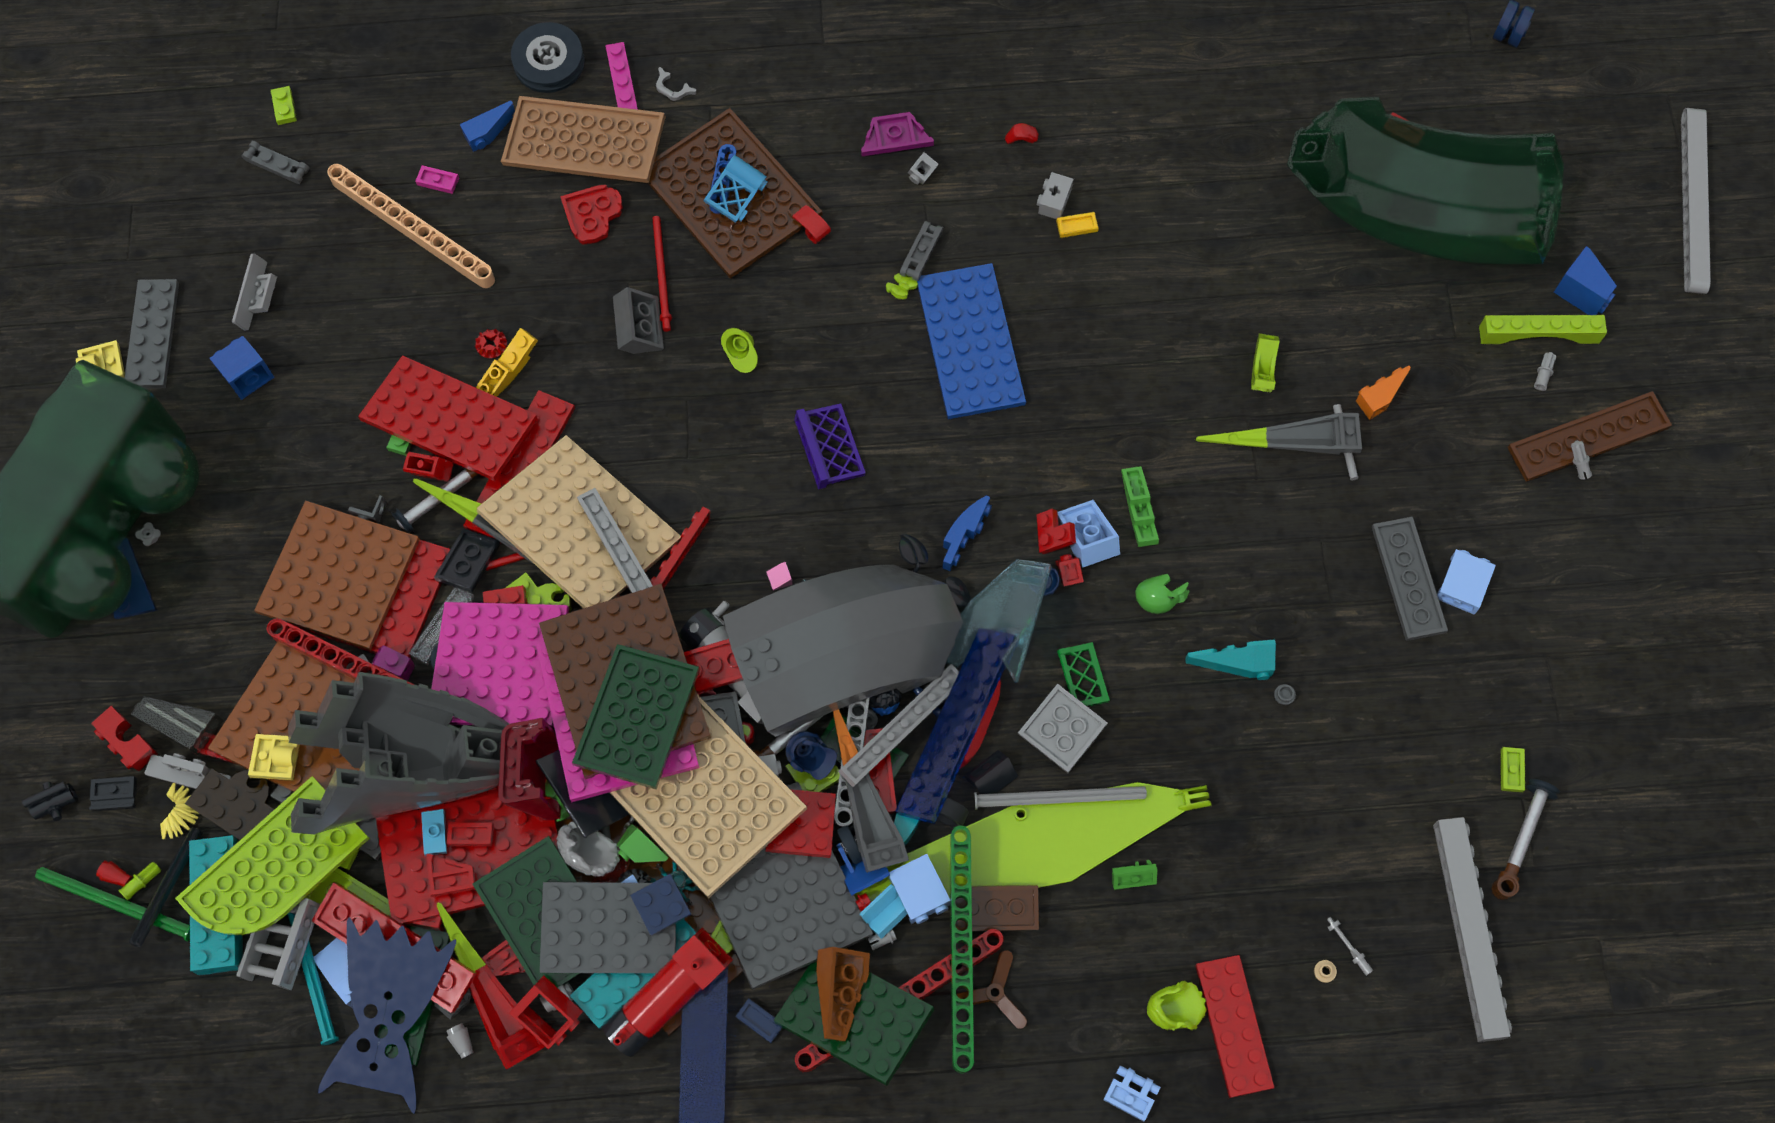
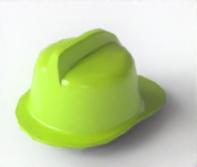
M737 328L727 329L722 334L721 345L731 364L740 372H751L758 363V356L754 348L752 336L748 332Z

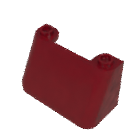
M543 718L511 723L502 730L498 795L499 799L506 806L544 820H555L561 818V807L555 799H545L546 777L537 765L536 760L559 750L555 731Z

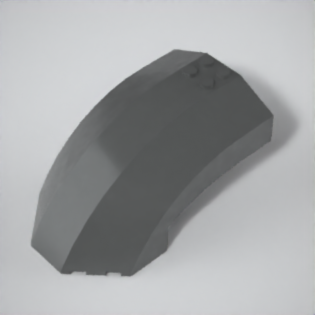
M896 565L865 566L813 578L777 591L723 616L731 649L746 688L767 732L775 737L855 702L894 689H898L901 693H906L940 678L956 642L957 634L963 625V619L946 583Z

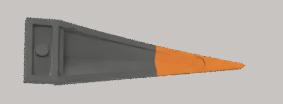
M838 709L833 711L844 766L858 751ZM867 773L854 787L846 780L858 850L861 853L866 873L908 861L903 839L869 774Z

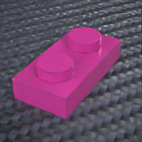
M422 165L415 182L418 186L453 194L459 176L456 173Z

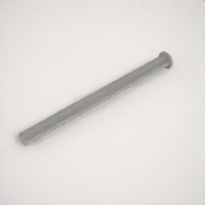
M1144 786L977 795V792H974L975 810H978V807L1135 800L1145 799L1147 796L1146 787Z

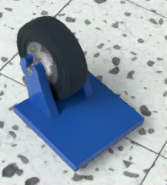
M847 825L837 830L842 842L836 846L846 863L840 868L846 878L844 881L851 896L890 876L887 867L866 873L861 853L858 850L856 835L853 836ZM846 854H849V856H850V858H851V860H852V863H850V861H849V859H848V857H847Z

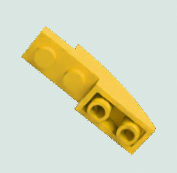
M520 328L500 359L493 361L476 388L497 397L531 358L528 355L538 340L526 330Z

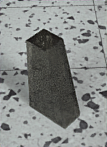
M143 697L135 705L131 713L139 721L196 755L200 754L211 736L223 722V719L212 711L149 697Z

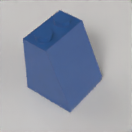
M1586 246L1565 273L1554 293L1586 314L1597 315L1598 312L1602 314L1614 298L1615 294L1612 292L1617 285L1591 249Z
M244 336L233 340L227 347L215 352L210 357L214 366L241 400L274 378L264 360Z

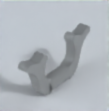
M661 67L658 68L660 76L657 80L656 88L659 93L673 101L680 100L686 95L696 94V89L689 87L687 83L684 84L683 89L679 92H673L666 88L663 83L670 79V73L664 72Z

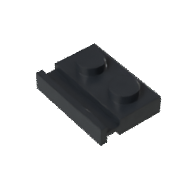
M129 776L91 779V806H89V810L95 812L135 808L137 778Z

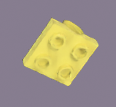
M117 340L77 350L78 358H76V365L82 375L83 385L86 388L125 378L120 346Z
M256 734L248 776L250 778L293 780L300 744L289 743L288 736Z

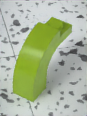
M1258 334L1251 379V389L1272 392L1275 388L1274 371L1280 342L1278 336Z

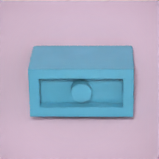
M890 884L860 913V916L869 924L871 930L882 939L908 913L895 887Z

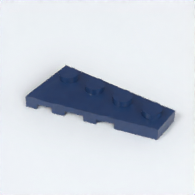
M125 538L107 542L114 618L120 619L157 611L129 539Z

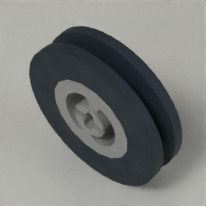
M544 22L532 25L522 31L512 45L511 60L515 73L522 84L534 91L543 93L561 91L572 85L583 71L584 54L581 42L570 28L562 24ZM555 51L558 52L560 56L556 57ZM537 58L540 59L541 64L536 61Z

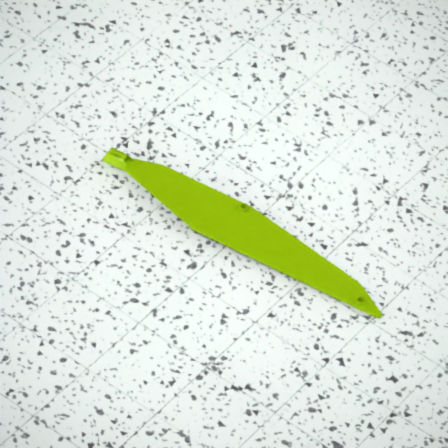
M1137 782L1110 788L1144 786L1147 791L1145 799L1010 806L966 826L971 834V886L1038 885V888L1071 882L1183 812L1212 806L1211 801L1207 800L1210 798L1209 793L1204 792L1207 790V785L1179 790ZM1022 812L1025 816L1019 818L1017 813ZM961 832L954 835L958 842L966 840V836ZM951 834L908 853V861L887 867L888 871L891 872L927 854L950 898ZM957 854L954 857L958 864H964L967 861L966 857L962 854ZM963 876L955 878V883L958 886L967 884ZM886 877L882 881L865 888L863 891L855 893L854 896L858 900V894L861 896L866 893L872 902L891 882Z

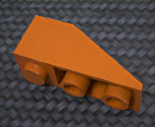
M1410 366L1403 369L1400 367L1393 371L1391 376L1387 378L1384 376L1378 379L1375 385L1371 387L1365 386L1359 391L1356 402L1369 420L1387 410L1411 368Z

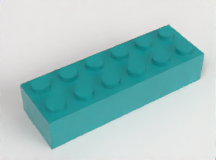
M231 835L189 841L190 885L240 840ZM190 916V971L197 975L237 971L243 958L242 935H228L213 931L201 925Z

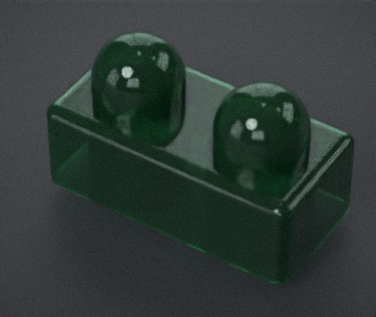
M80 360L72 367L57 391L43 403L36 413L29 432L0 473L1 615L48 638H55L65 631L72 619L90 621L104 618L115 612L126 600L131 589L132 574L128 560L118 547L142 512L147 514H166L185 505L194 495L200 477L197 458L192 449L186 444L185 433L150 390L86 360Z

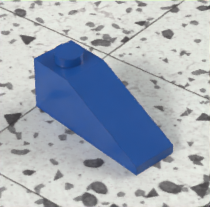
M508 101L460 124L463 135L473 152L489 145L514 117L515 109L512 101Z

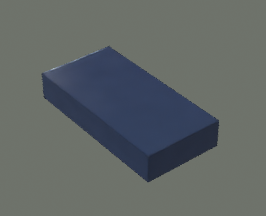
M749 998L735 1016L769 1043H772L782 1030L781 1026L775 1024V1017Z

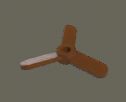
M1005 950L999 955L990 985L987 988L973 990V1005L989 1001L995 1003L1015 1027L1022 1029L1027 1025V1018L1004 993V986L1013 960L1012 953ZM994 989L999 992V995L996 997L991 995V991ZM968 992L956 995L960 999H965L968 997Z

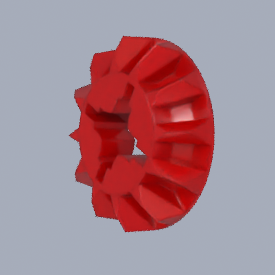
M496 328L494 330L487 329L483 333L480 332L479 337L476 338L475 347L481 356L496 358L505 351L507 340L503 332L498 331ZM487 339L490 341L494 340L496 347L492 346L491 344L488 345Z

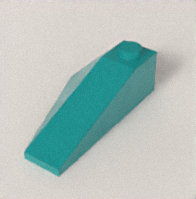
M1275 640L1247 642V646L1242 648L1230 645L1217 652V649L1190 652L1187 654L1185 662L1243 677L1266 680L1272 677L1275 671L1276 643Z

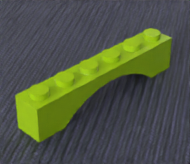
M1486 315L1479 326L1481 344H1502L1531 337H1558L1569 339L1579 344H1599L1607 334L1605 315Z

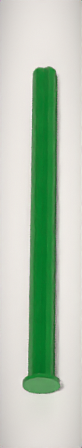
M41 867L36 871L35 878L138 920H141L147 909L47 868ZM159 913L153 926L181 936L187 942L190 941V925Z

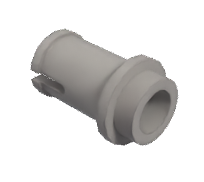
M891 929L882 939L875 934L869 937L868 941L872 943L879 940L871 945L874 951L890 942L893 944V941L897 938L893 929Z

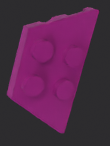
M910 112L873 117L870 129L866 135V141L861 149V155L868 156L934 146V140L925 133L923 126L916 122L915 117Z

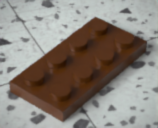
M1038 885L972 886V931H988L990 929L1039 930ZM958 898L955 900V905L962 909L967 906V902L963 898ZM958 920L955 923L959 931L967 929L965 921Z

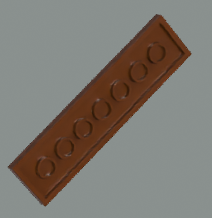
M1652 391L1511 443L1507 448L1527 482L1573 465L1574 456L1571 444L1577 440L1584 443L1586 455L1591 458L1669 429L1672 424Z

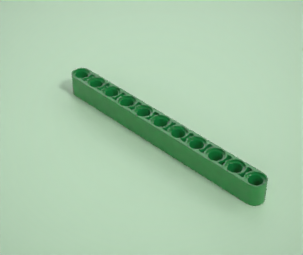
M957 826L950 835L952 1065L958 1073H966L972 1068L974 1063L971 834L965 826ZM961 832L966 836V840L958 842L954 835ZM957 854H962L966 857L967 861L964 864H958L954 857ZM963 876L967 884L958 886L955 883V878ZM963 898L966 900L967 906L962 909L958 908L955 905V900ZM958 920H963L967 924V929L959 931L955 923ZM960 942L966 944L967 952L963 954L957 952L956 944ZM958 965L966 966L968 974L959 976L956 973V967ZM958 988H965L968 991V997L965 999L958 998L956 995ZM964 1010L967 1012L968 1020L966 1022H960L957 1019L956 1013L958 1011ZM965 1033L969 1038L968 1044L960 1045L956 1039L957 1035ZM965 1056L969 1060V1066L964 1069L960 1068L957 1065L958 1057Z

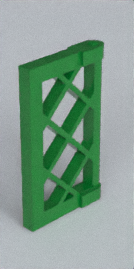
M1093 642L1057 650L1071 695L1077 698L1075 693L1077 690L1087 696L1085 700L1080 701L1087 707L1110 701ZM1088 651L1091 661L1079 656L1081 652ZM1066 655L1075 657L1071 666L1067 665ZM1077 659L1088 664L1083 674L1072 668ZM1090 666L1094 669L1096 681L1085 675ZM1070 671L1081 676L1076 686L1073 685ZM1083 678L1094 684L1089 693L1078 687ZM1095 686L1099 687L1100 697L1091 695Z

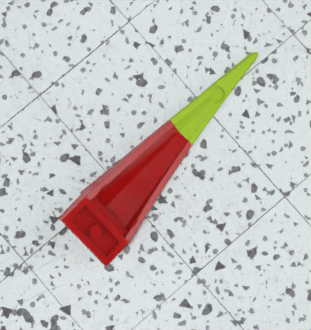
M438 902L437 908L450 941L456 939L454 951L458 961L477 973L469 989L493 1049L496 1050L507 1070L545 1046L509 1013L517 1003L480 958L443 905Z

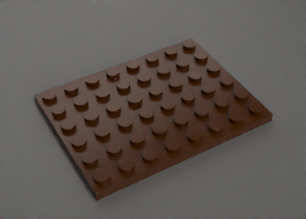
M730 108L655 157L648 184L730 279L802 230L804 227L793 219L792 216L803 206H809L819 216H822V210ZM725 144L733 145L737 156L766 175L765 180L768 181L762 191L758 190L745 210L748 212L742 221L738 220L736 223L722 213H713L709 205L704 202L705 197L711 190L719 149ZM731 152L725 154V161H728V156ZM726 167L721 168L719 172L722 173ZM745 189L737 190L739 199H746L751 194ZM730 191L728 201L736 200L735 192ZM717 196V203H720V197ZM727 205L728 211L736 216L739 212L738 205Z
M662 584L539 623L576 751L617 644L687 663ZM695 686L693 687L671 751L711 738ZM582 768L585 780L601 774Z

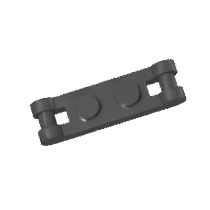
M251 141L248 145L249 149L242 154V158L245 161L296 184H300L303 180V175L307 174L310 170L307 164L297 162L263 147L256 141Z
M924 222L901 267V276L906 277L907 275L912 277V280L919 281L943 233L944 227L939 225L936 227L931 225V222ZM910 266H914L916 269H910Z

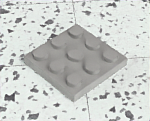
M1057 684L1018 734L1065 772L1069 773L1108 723Z

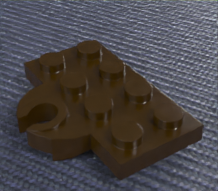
M211 768L185 803L239 840L275 810L267 805L271 794L268 781L260 778V784L256 788H250L249 781L252 778L248 776L249 770L236 773L232 778L228 779Z

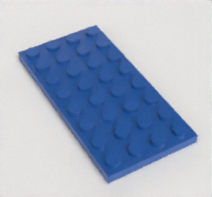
M993 264L921 276L919 281H917L918 291L947 418L952 419L1026 405Z

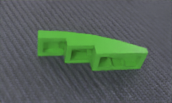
M1142 467L1122 469L1121 473L1138 547L1156 545L1159 543V538L1154 524L1155 517L1150 504L1151 497Z

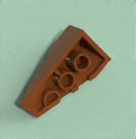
M837 947L818 950L817 981L824 1039L846 1041L854 1019L853 1012L856 1003L861 999L862 995L860 992L863 983H866L869 975L870 953Z

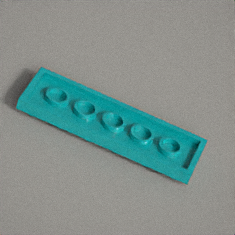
M685 920L676 923L675 953L696 934L694 929ZM594 973L570 997L593 1023L601 1029L603 1023L610 1019L656 973Z

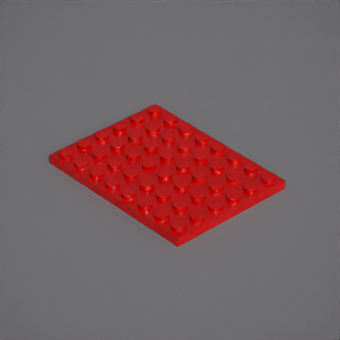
M499 785L471 797L376 818L391 918L402 925L440 916L437 908L438 902L443 905L448 914L485 906L476 889L431 897L427 857L424 855L421 812L441 809L445 811L446 839L449 822L493 823L492 846L447 845L448 854L434 855L439 858L454 860L460 864L464 863L473 866L475 882L547 836H550L557 847L556 838L558 832L556 821L544 820L506 806L499 799Z

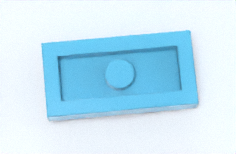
M441 809L421 812L424 855L448 854L445 811Z

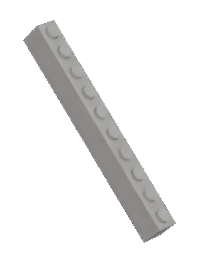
M1464 817L1438 820L1433 827L1478 1042L1504 1040L1510 1037L1512 1027L1510 1020L1506 1018L1505 1010H1507V1003L1501 994L1502 979L1500 975H1497V956L1492 952L1491 944L1493 943L1491 931H1488L1487 928L1488 913L1486 909H1483L1482 900L1484 896L1483 890L1479 887L1477 881L1479 871L1473 862L1474 848L1469 843V825L1465 823Z

